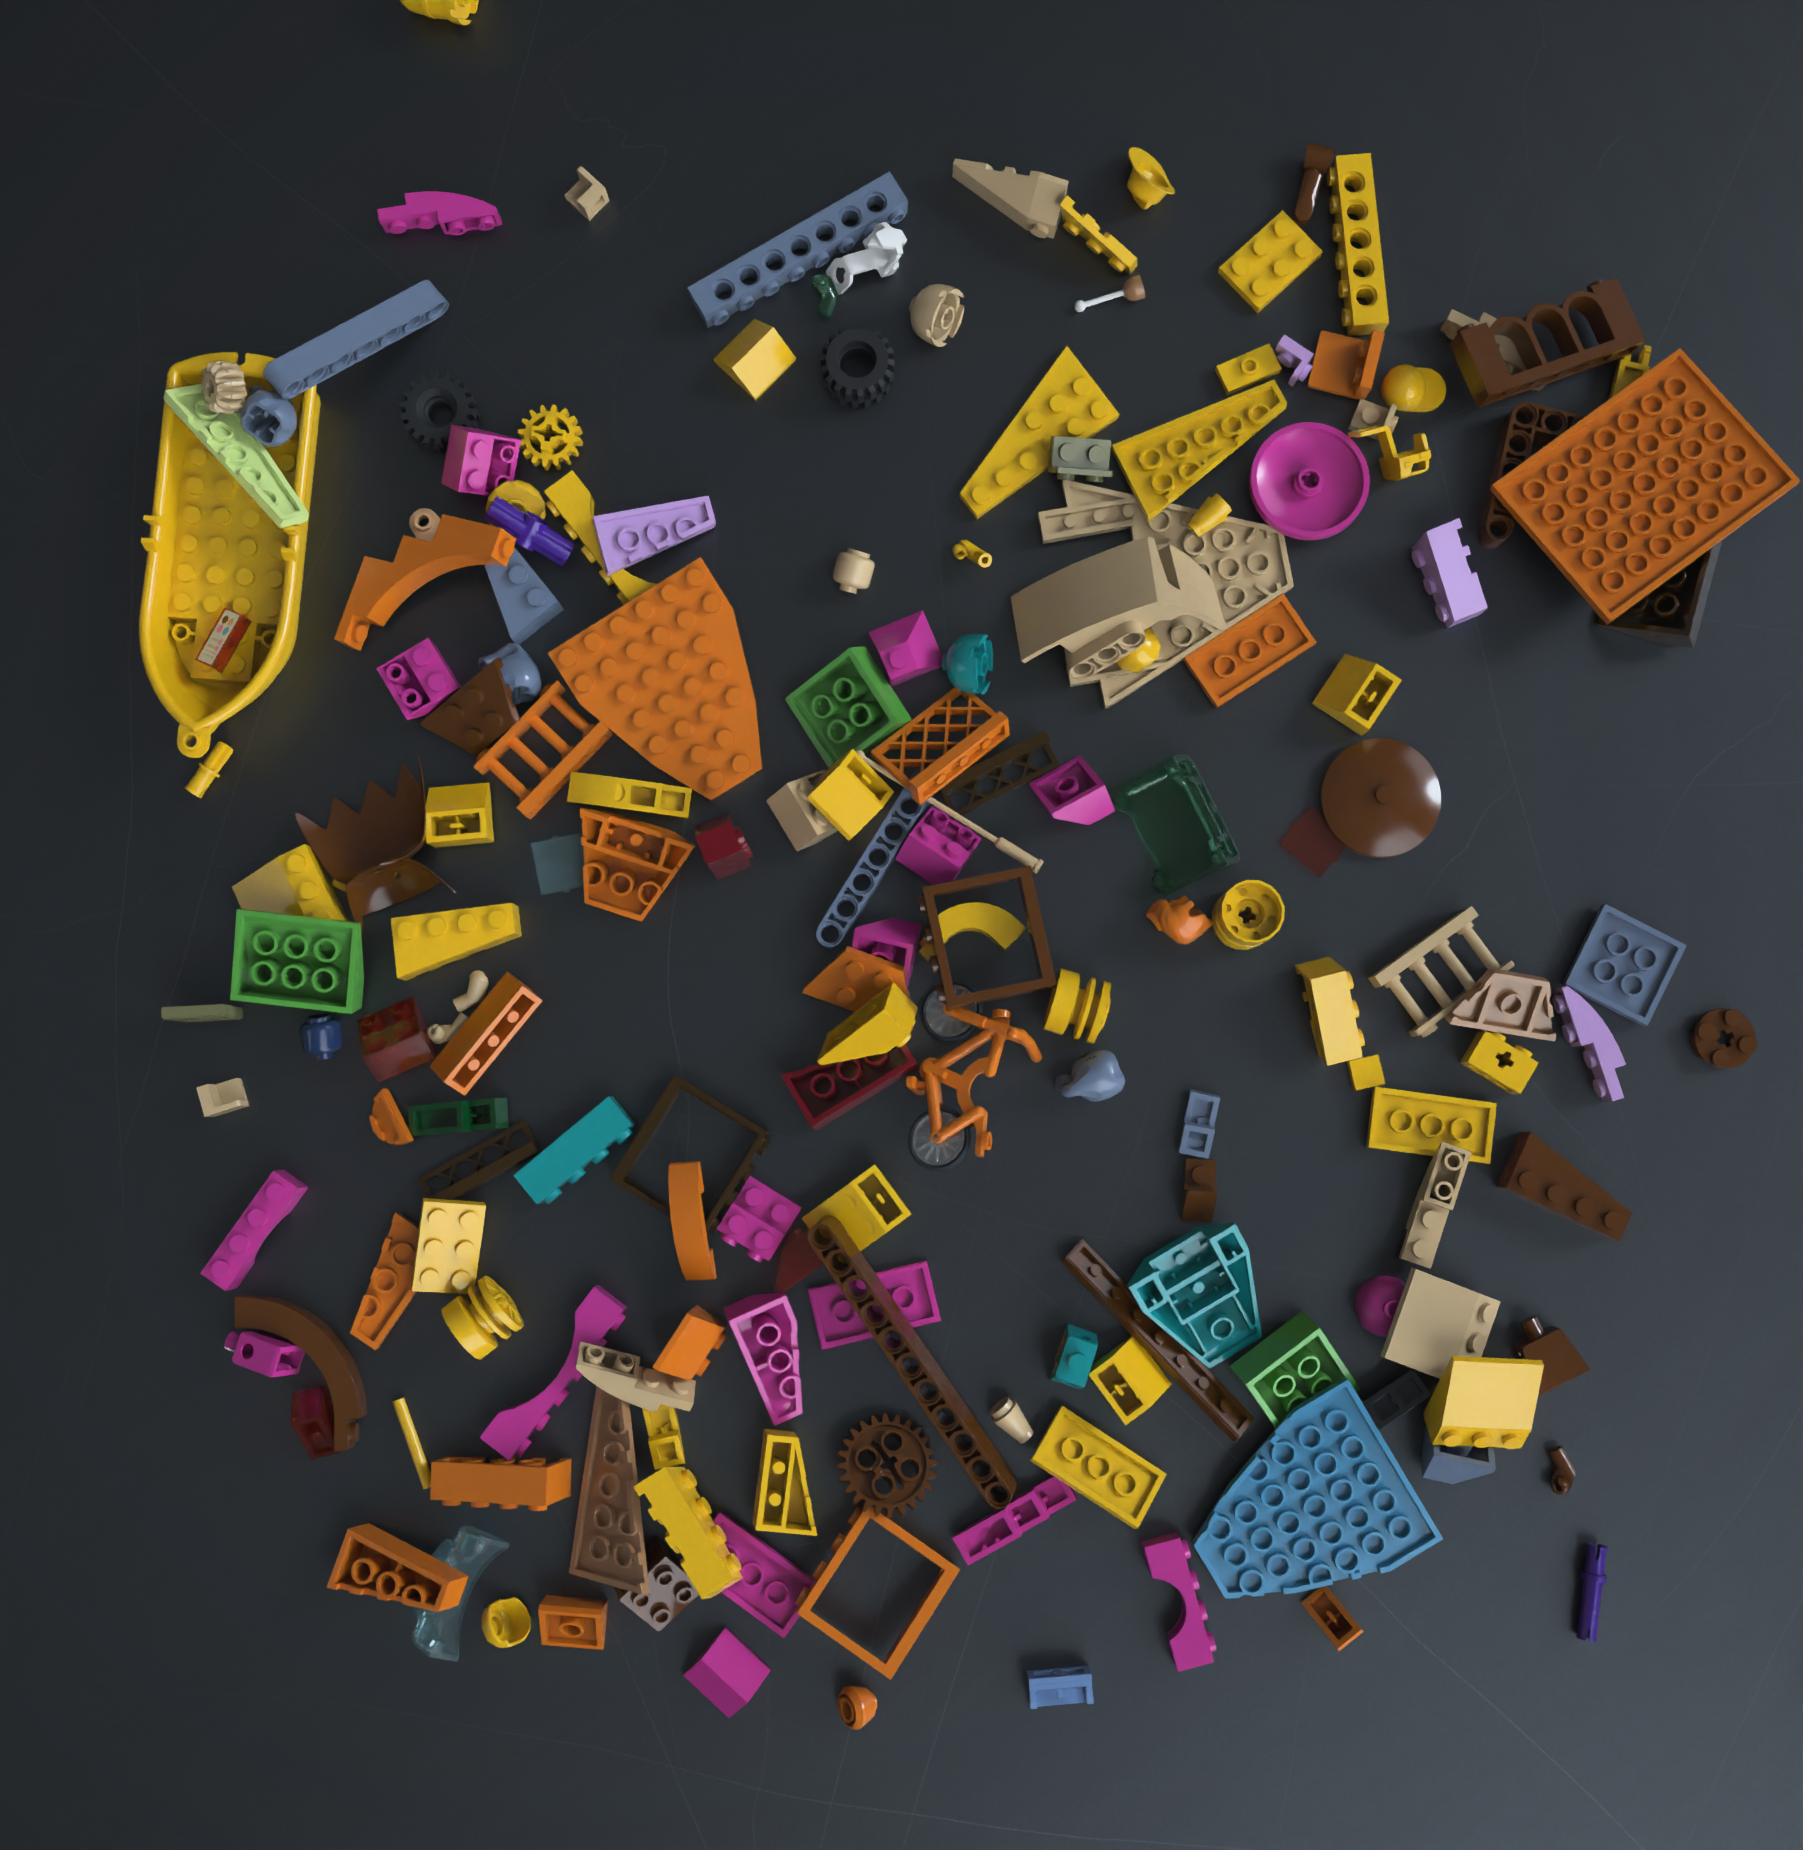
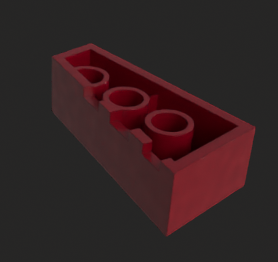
M729 812L695 825L697 843L707 866L718 880L751 866L749 858L753 857L752 851L740 827L735 828Z
M905 1044L900 1048L895 1046L883 1054L826 1065L813 1064L795 1072L782 1074L781 1077L810 1126L817 1131L915 1071L919 1066Z

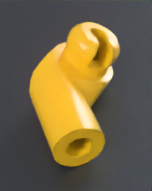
M959 540V543L952 547L954 556L959 560L967 557L983 568L990 566L992 563V557L989 553L968 540Z

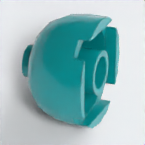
M987 634L964 635L956 639L951 644L948 653L943 655V671H947L951 684L962 692L983 695L989 688L990 681H985L987 670L993 671V647L991 640H986Z

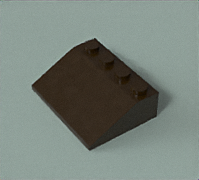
M1722 541L1608 625L1599 617L1598 626L1660 644L1694 648Z

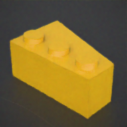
M1331 957L1295 965L1296 973L1304 977L1306 992H1303L1302 995L1304 1002H1309L1312 1020L1309 1021L1319 1058L1329 1066L1363 1057L1361 1047L1365 1045L1361 1029H1357L1355 1018L1359 1017V1010L1356 1001L1351 998L1350 989L1354 988L1350 972L1346 971Z
M764 1429L752 1519L755 1530L818 1536L798 1436L792 1431Z

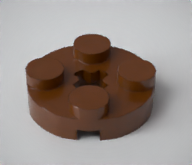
M1720 1008L1707 1011L1694 1024L1696 1026L1694 1034H1691V1045L1699 1060L1707 1065L1719 1069L1735 1068L1744 1064L1757 1049L1754 1028L1748 1018L1737 1009ZM1721 1030L1725 1034L1728 1033L1730 1037L1727 1046L1717 1043Z

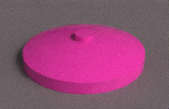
M1315 422L1292 424L1272 434L1259 448L1249 473L1250 495L1259 515L1270 527L1279 533L1298 540H1321L1334 536L1346 529L1364 507L1370 486L1367 462L1355 442L1342 431L1329 425Z

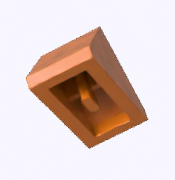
M1327 1586L1318 1588L1301 1602L1338 1651H1341L1364 1632Z

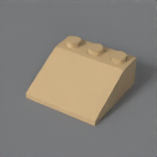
M1411 1267L1381 1357L1441 1379L1452 1356L1482 1357L1500 1301Z

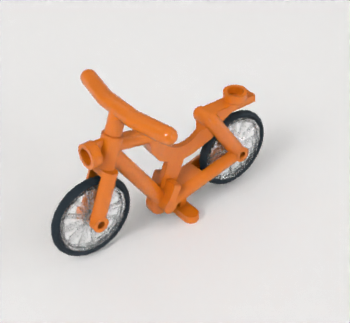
M952 981L955 996L977 992L967 983ZM936 987L926 996L921 1010L923 1025L933 1038L948 1043L958 1042L966 1039L976 1029L982 1030L938 1059H925L919 1068L920 1076L925 1081H920L915 1076H907L906 1078L907 1088L916 1095H924L926 1090L928 1110L914 1121L908 1136L910 1153L915 1162L921 1167L931 1171H945L959 1164L966 1156L971 1142L970 1129L973 1127L976 1128L977 1133L975 1155L977 1157H984L985 1150H990L992 1147V1134L986 1131L988 1112L982 1106H974L970 1098V1089L972 1082L979 1074L985 1073L987 1077L995 1076L1005 1040H1011L1023 1045L1031 1061L1035 1063L1041 1061L1042 1054L1034 1039L1024 1029L1009 1025L1010 1011L994 1009L992 1010V1018L982 1016V1003L946 1010L945 1003L940 1004ZM992 1040L988 1057L976 1060L967 1067L962 1075L947 1069L953 1063ZM941 1083L957 1090V1100L964 1113L963 1115L953 1109L943 1107Z

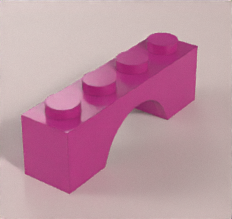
M274 1170L200 1274L224 1291L238 1288L255 1264V1256L266 1237L286 1215L291 1213L308 1189V1186L285 1170Z
M1177 1532L1141 1541L1151 1577L1172 1584L1181 1594V1615L1174 1627L1166 1633L1177 1671L1180 1672L1213 1663L1212 1652L1217 1651L1212 1632L1206 1633L1203 1621L1208 1620V1615L1203 1600L1197 1601L1195 1590L1200 1589L1195 1570L1189 1571L1186 1559L1191 1558V1553L1187 1540H1181Z

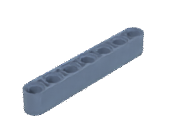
M429 280L421 281L274 359L265 367L263 376L283 399H291L438 319L447 311L449 302Z
M921 767L916 769L910 780L920 773ZM905 787L819 924L816 937L823 948L833 950L843 943L899 853L908 835L928 806L929 802L927 801L921 805L915 802L918 806L915 813L908 815L902 812L901 805L905 801L915 802L912 799L911 792ZM890 826H897L901 829L902 835L897 840H890L885 835L886 829ZM875 851L883 852L886 855V861L880 866L873 865L869 861L870 855ZM867 877L871 882L870 887L865 891L856 890L853 886L856 878ZM843 902H850L855 907L854 913L849 917H843L838 914V907ZM833 927L838 930L839 936L835 942L827 943L822 939V933L826 928Z

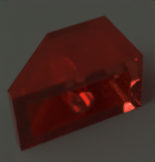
M798 1228L785 1238L788 1244L782 1247L775 1293L785 1292L823 1265L809 1244V1229L803 1232Z
M324 1387L310 1388L292 1393L290 1423L310 1458L314 1460L342 1453V1451H335L334 1408Z

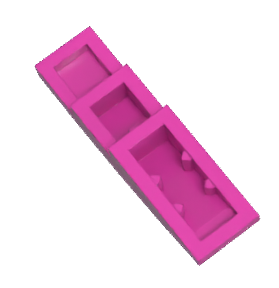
M1051 1475L1012 1498L1007 1507L991 1511L953 1536L952 1539L969 1566L1021 1537L1023 1532L1047 1520L1050 1514L1076 1501L1078 1496L1074 1489Z

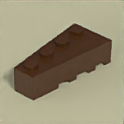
M1520 1132L1496 1187L1606 1239L1620 1241L1632 1212L1532 1132Z

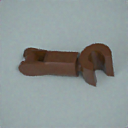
M1308 142L1303 168L1305 172L1292 215V220L1299 227L1307 225L1310 220L1322 177L1325 175L1335 153L1333 148Z

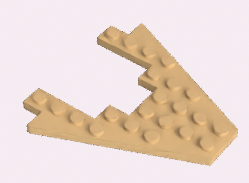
M1062 480L1066 507L1038 512L1037 515L1043 544L1130 529L1132 541L1145 537L1154 538L1158 551L1167 545H1172L1187 554L1213 579L1226 625L1224 630L1220 631L1211 624L1187 614L1178 616L1171 621L1160 620L1150 626L1157 634L1161 646L1158 658L1140 672L1123 670L1114 662L1093 676L1078 680L1070 676L1065 656L1069 686L1073 687L1099 682L1104 709L1110 708L1182 661L1184 657L1294 587L1284 535L1269 525L1228 516V519L1198 538L1187 526V523L1191 521V518L1198 509L1171 503L1147 522L1134 495L1070 480Z

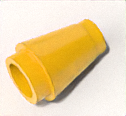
M1216 493L1212 497L1208 496L1191 518V521L1187 523V526L1199 538L1202 534L1228 519L1227 515L1232 509L1219 494Z

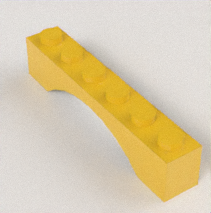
M573 470L544 491L549 500L545 503L555 518L561 515L565 520L566 524L563 525L565 531L573 541L579 538L584 545L580 550L591 564L594 561L599 564L602 570L598 573L608 586L614 584L620 591L616 596L623 605L657 585L633 576L624 569L609 576L606 575L592 523L595 502L591 493Z

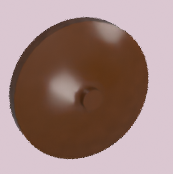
M1375 738L1351 745L1331 762L1321 781L1319 806L1327 829L1342 846L1361 856L1390 858L1410 851L1430 834L1439 816L1441 790L1433 768L1418 751L1396 740Z

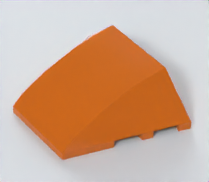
M580 808L583 835L581 837V845L583 846L584 903L642 922L696 845L674 831L619 813Z

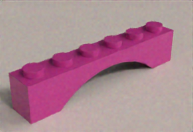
M600 1285L593 1287L575 1311V1331L572 1347L566 1363L558 1376L536 1397L522 1404L501 1410L480 1436V1439L507 1460L512 1459L516 1454L521 1457L532 1443L528 1439L535 1429L540 1432L551 1418L547 1412L553 1404L559 1407L570 1393L566 1387L572 1379L578 1382L583 1376L575 1368L580 1342L605 1347L607 1341L604 1337L610 1329L616 1331L626 1319V1316L622 1313L627 1306Z

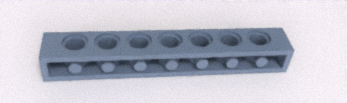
M889 171L687 287L690 300L707 328L712 325H721L729 319L731 314L738 310L745 311L749 309L757 299L764 295L768 297L775 294L780 289V286L789 281L795 282L801 279L805 272L811 268L824 266L837 253L850 251L858 241L867 238L877 224L882 222L896 224L900 222L908 213V200ZM872 206H879L882 208V210L879 212H871L869 208ZM853 220L857 224L853 227H847L844 225V222ZM824 234L830 235L832 237L829 241H821L818 239L821 235ZM797 249H804L807 251L802 256H796L793 254V252ZM773 263L781 265V268L775 271L768 269L769 265ZM746 278L756 279V282L752 285L742 283ZM722 292H728L731 294V296L725 300L717 298L718 295Z

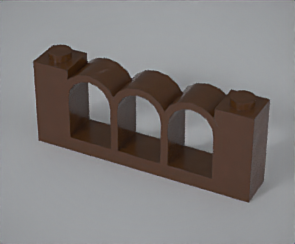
M1617 277L1608 281L1598 279L1586 287L1587 291H1576L1570 294L1559 307L1550 303L1538 304L1523 319L1515 316H1503L1494 321L1490 327H1488L1487 322L1476 326L1470 323L1457 330V335L1449 346L1477 408L1633 354L1646 339ZM1568 310L1578 311L1585 316L1599 345L1584 350L1569 318ZM1531 323H1541L1549 328L1563 356L1562 358L1547 362L1533 332ZM1495 335H1503L1513 341L1527 370L1510 375L1497 347Z

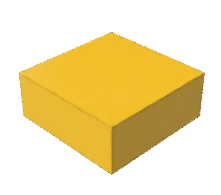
M1378 1054L1346 1061L1353 1091L1385 1084Z

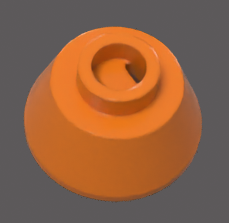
M845 1686L841 1690L837 1705L844 1724L854 1730H859L874 1717L877 1709V1699L873 1692L865 1687Z

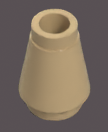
M1004 1397L990 1410V1414L993 1417L992 1421L1020 1444L1025 1443L1033 1435L1034 1431L1015 1400L1011 1401L1009 1397Z

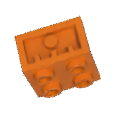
M1324 330L1321 331L1307 386L1357 400H1365L1372 389L1385 333L1373 330L1368 340H1361Z

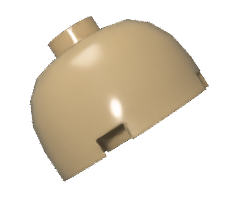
M944 284L928 285L912 299L909 306L912 329L917 336L937 347L947 344L943 341L947 338L948 334L951 338L955 336L964 314V305L960 304L959 296L963 297V293L959 289Z

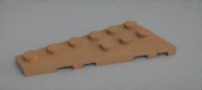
M597 1386L569 1574L637 1594H649L640 1497L633 1488V1486L638 1484L630 1403L610 1395Z

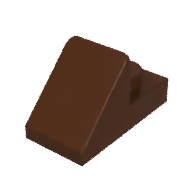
M1184 1158L1181 1220L1212 1222L1218 1192H1215L1216 1161Z

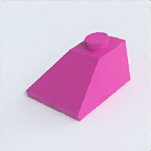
M923 610L868 632L891 687L942 667L943 657Z
M1081 755L1028 783L1030 789L1055 819L1090 825L1115 811L1105 784Z
M889 918L856 927L852 948L905 966L907 975L906 986L908 988L918 949L921 924Z

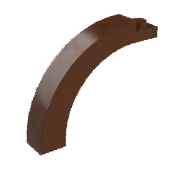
M244 1294L234 1297L235 1328H254L280 1335L299 1346L315 1362L327 1382L332 1398L335 1451H347L354 1447L355 1442H358L360 1433L359 1424L355 1423V1419L367 1415L366 1396L358 1367L343 1341L319 1317L294 1303L263 1295Z

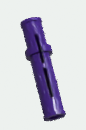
M1592 1542L1587 1543L1585 1570H1581V1578L1584 1580L1576 1638L1586 1641L1587 1636L1589 1642H1597L1602 1585L1606 1583L1607 1579L1606 1574H1604L1608 1547L1602 1544L1595 1546V1543Z

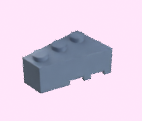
M515 547L507 567L484 565L509 635L514 643L520 645L564 610L559 601Z

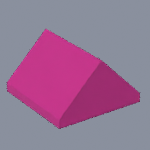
M725 1627L683 1676L730 1718L749 1702L770 1673L771 1668Z

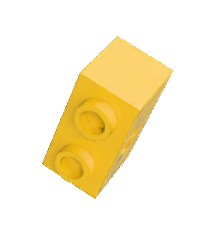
M1477 1032L1460 1063L1512 1095L1521 1094L1539 1062L1531 1058L1533 1054L1527 1049L1518 1045L1514 1048L1505 1042L1506 1037L1498 1032ZM1496 1055H1503L1501 1060L1505 1062V1065L1498 1066L1499 1060L1495 1058Z

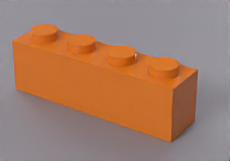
M506 972L429 1067L444 1083L465 1096L543 1000L528 986L509 972Z

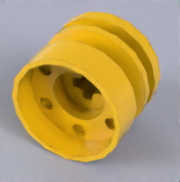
M1245 880L1235 884L1216 900L1211 911L1212 928L1216 937L1224 945L1235 950H1249L1268 941L1280 930L1284 921L1285 906L1280 894L1271 885L1260 880ZM1242 912H1246L1245 917L1250 919L1245 924L1243 923V918L1238 916Z
M1061 968L1056 978L1057 985L1053 988L1050 996L1043 1030L1063 1035L1068 1024L1071 1023L1074 1024V1039H1080L1085 1027L1087 1028L1085 1042L1094 1044L1099 1032L1104 1027L1109 1012L1111 983L1103 981L1098 993H1095L1096 978L1091 977L1085 989L1079 988L1080 974Z
M486 1275L477 1281L478 1287L472 1285L467 1289L472 1303L459 1295L441 1309L442 1316L452 1334L468 1353L479 1360L498 1346L494 1332L507 1340L512 1335L511 1330L517 1332L524 1326L523 1319L512 1298L493 1279Z

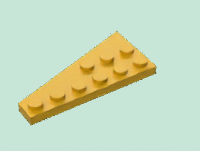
M1068 346L1062 351L960 492V498L976 519L983 516L1048 469L1051 436L1090 439L1119 418L1120 414Z

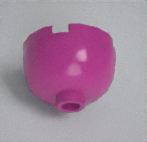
M1381 1275L1367 1280L1360 1286L1355 1295L1354 1310L1360 1321L1359 1323L1364 1329L1373 1335L1387 1338L1406 1284L1405 1282L1396 1277Z

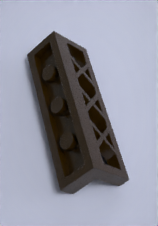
M1044 730L963 771L939 790L945 805L963 816L1058 768L1060 764L1049 745L1051 740L1046 731ZM1044 749L1051 764L1043 768L1029 765L1032 754ZM1028 757L1026 764L1019 762L1020 760ZM1012 764L1024 768L1021 779L1015 782L1002 778L1005 768ZM1027 769H1028V770L1035 771V772H1033V773H1031V774L1025 776V775H1026V772H1027ZM1001 770L999 777L992 775ZM984 778L998 781L995 792L989 795L976 792L979 781ZM975 783L973 790L966 789V787ZM1001 783L1007 784V786L999 789ZM958 791L970 794L968 806L956 811L949 796ZM974 796L979 797V798H982V799H980V800H978V801L972 803V802H973V799H974Z
M522 1120L417 1178V1181L426 1198L456 1200L541 1153L542 1149L527 1121ZM522 1129L529 1143L518 1149L508 1147L511 1135ZM505 1138L504 1145L497 1143ZM489 1146L501 1148L502 1151L498 1160L491 1164L482 1162L486 1148ZM478 1153L477 1160L470 1158ZM462 1161L475 1163L473 1173L463 1179L455 1176L457 1166ZM452 1168V1169H451V1172H450V1175H449V1174L442 1173V1172H444V1171H446V1170ZM437 1175L448 1178L446 1189L434 1195L427 1181Z

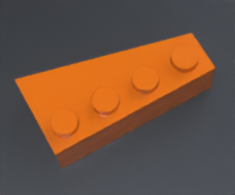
M444 1457L431 1462L430 1500H442V1505L457 1506L461 1502H471L470 1506L476 1508L488 1507L490 1503L499 1504L500 1509H516L518 1505H528V1510L531 1511L547 1510L548 1505L571 1496L572 1458H560L559 1461L551 1464H546V1458H532L520 1460L518 1464H515L514 1457L510 1460H507L505 1457L490 1459V1463H486V1457Z
M368 1523L347 1529L326 1588L334 1590L343 1589L357 1595L366 1594L384 1601L393 1600L402 1602L403 1605L441 1612L459 1605L469 1575Z

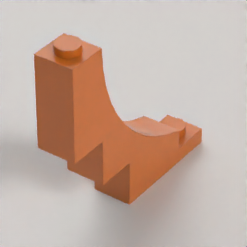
M442 514L432 542L403 535L393 563L364 556L334 639L351 649L361 651L363 643L367 638L370 624L384 627L396 609L417 589L442 574L467 566L497 565L507 567L509 559L514 552V545L517 539L500 527Z

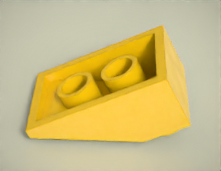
M892 982L828 1032L817 1062L820 1065L887 1053L895 1046L897 1048L902 1047L911 1038L910 1032L916 1022L914 1019L918 1007Z

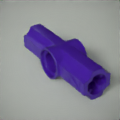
M499 496L495 497L483 518L517 539L516 543L530 551L536 550L561 566L566 562L575 546L573 541L548 527L549 524L539 516L529 511L523 512Z

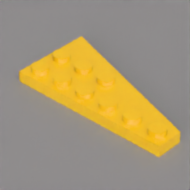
M1275 380L1112 445V453L1147 522L1286 409L1287 401Z

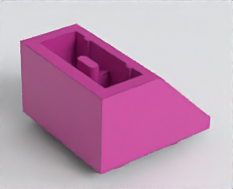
M451 424L441 484L458 492L489 496L496 486L505 481L514 480L521 440L477 428Z
M429 638L376 668L407 720L431 714L461 688L437 646Z
M932 806L908 835L895 860L933 885L951 882L956 879L982 838L973 833L971 829L962 826L950 818L945 812Z

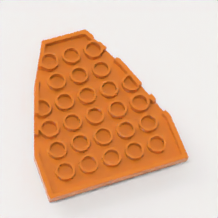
M701 557L548 652V655L582 707L655 767L709 800H714L763 769L756 699L734 609Z

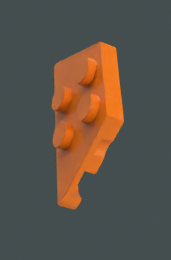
M849 946L839 953L833 962L828 963L811 982L809 981L802 992L803 994L855 1012L894 982L911 1000L910 992L906 986L907 975L905 966Z

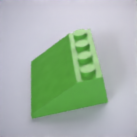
M237 909L230 1000L352 1014L362 1008L364 967L360 922Z

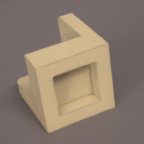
M580 166L577 169L580 180L565 194V198L590 221L610 200L606 188Z
M234 1078L219 1084H206L196 1087L204 1117H216L249 1106L241 1078Z

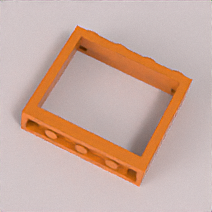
M857 1506L847 1521L851 1526L846 1534L839 1533L830 1547L834 1551L827 1562L822 1560L813 1572L812 1576L816 1580L810 1589L804 1587L800 1592L799 1597L794 1603L798 1606L795 1612L891 1680L960 1569L880 1513L877 1517H874L873 1507L870 1506L864 1513L862 1512L863 1507ZM869 1519H872L941 1568L883 1662L810 1611Z

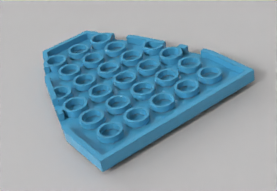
M1344 1377L1294 1407L1227 1485L1192 1543L1225 1599L1240 1598L1243 1595H1251L1252 1597L1264 1596V1593L1283 1592V1594L1298 1593L1333 1585V1581L1346 1578L1355 1580L1362 1578L1361 1575L1377 1571L1380 1573L1390 1572L1443 1540L1349 1379Z

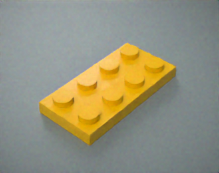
M1373 1087L1366 1147L1434 1156L1440 1142H1445L1470 1151V1162L1490 1164L1497 1103Z
M1064 1406L1058 1409L1030 1459L1031 1462L1133 1529L1139 1528L1167 1475Z

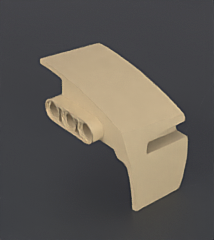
M1151 537L1119 545L1071 564L1011 596L1021 661L1026 663L1060 644L1064 647L1069 674L1072 678L1078 680L1093 676L1141 647L1146 641L1144 630L1160 620L1171 621L1178 616L1187 614L1211 624L1220 631L1226 628L1213 579L1194 560L1176 547L1167 545L1158 551L1155 540Z

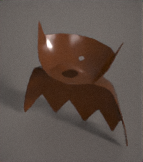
M417 756L420 784L405 765H401L396 796L393 797L374 782L369 781L360 814L334 797L326 830L305 816L295 813L296 821L305 839L322 865L336 881L346 884L348 903L355 921L361 923L362 935V916L412 898L427 891L441 881L454 891L433 871L421 863L410 859L423 847L426 840L425 791L419 756ZM396 872L401 874L400 878L394 877Z

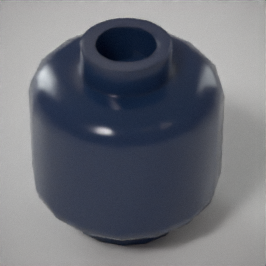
M329 1013L306 1017V1022L300 1026L303 1050L307 1054L315 1055L317 1060L334 1057V1051L339 1050L343 1046L340 1022L338 1019L332 1018Z

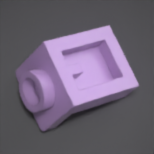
M1284 334L1277 344L1274 353L1282 365L1296 369L1288 382L1293 387L1298 379L1303 382L1313 368L1309 362L1314 354Z

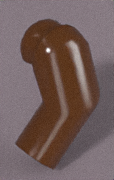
M1557 1446L1548 1452L1556 1466L1551 1478V1489L1558 1495H1564L1571 1489L1576 1471L1564 1448Z

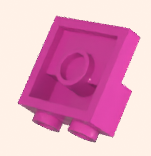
M749 1176L737 1198L717 1227V1230L722 1232L719 1238L734 1247L737 1243L742 1244L748 1248L745 1254L760 1263L763 1259L770 1261L802 1207L754 1177Z

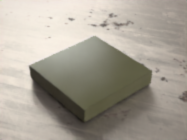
M226 1004L161 1007V1018L183 1023L241 1020L243 1018V1007Z

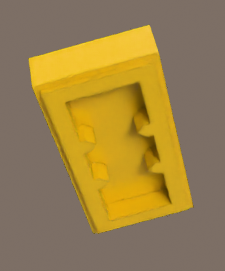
M1270 343L1217 365L1215 368L1226 395L1274 376L1282 370Z

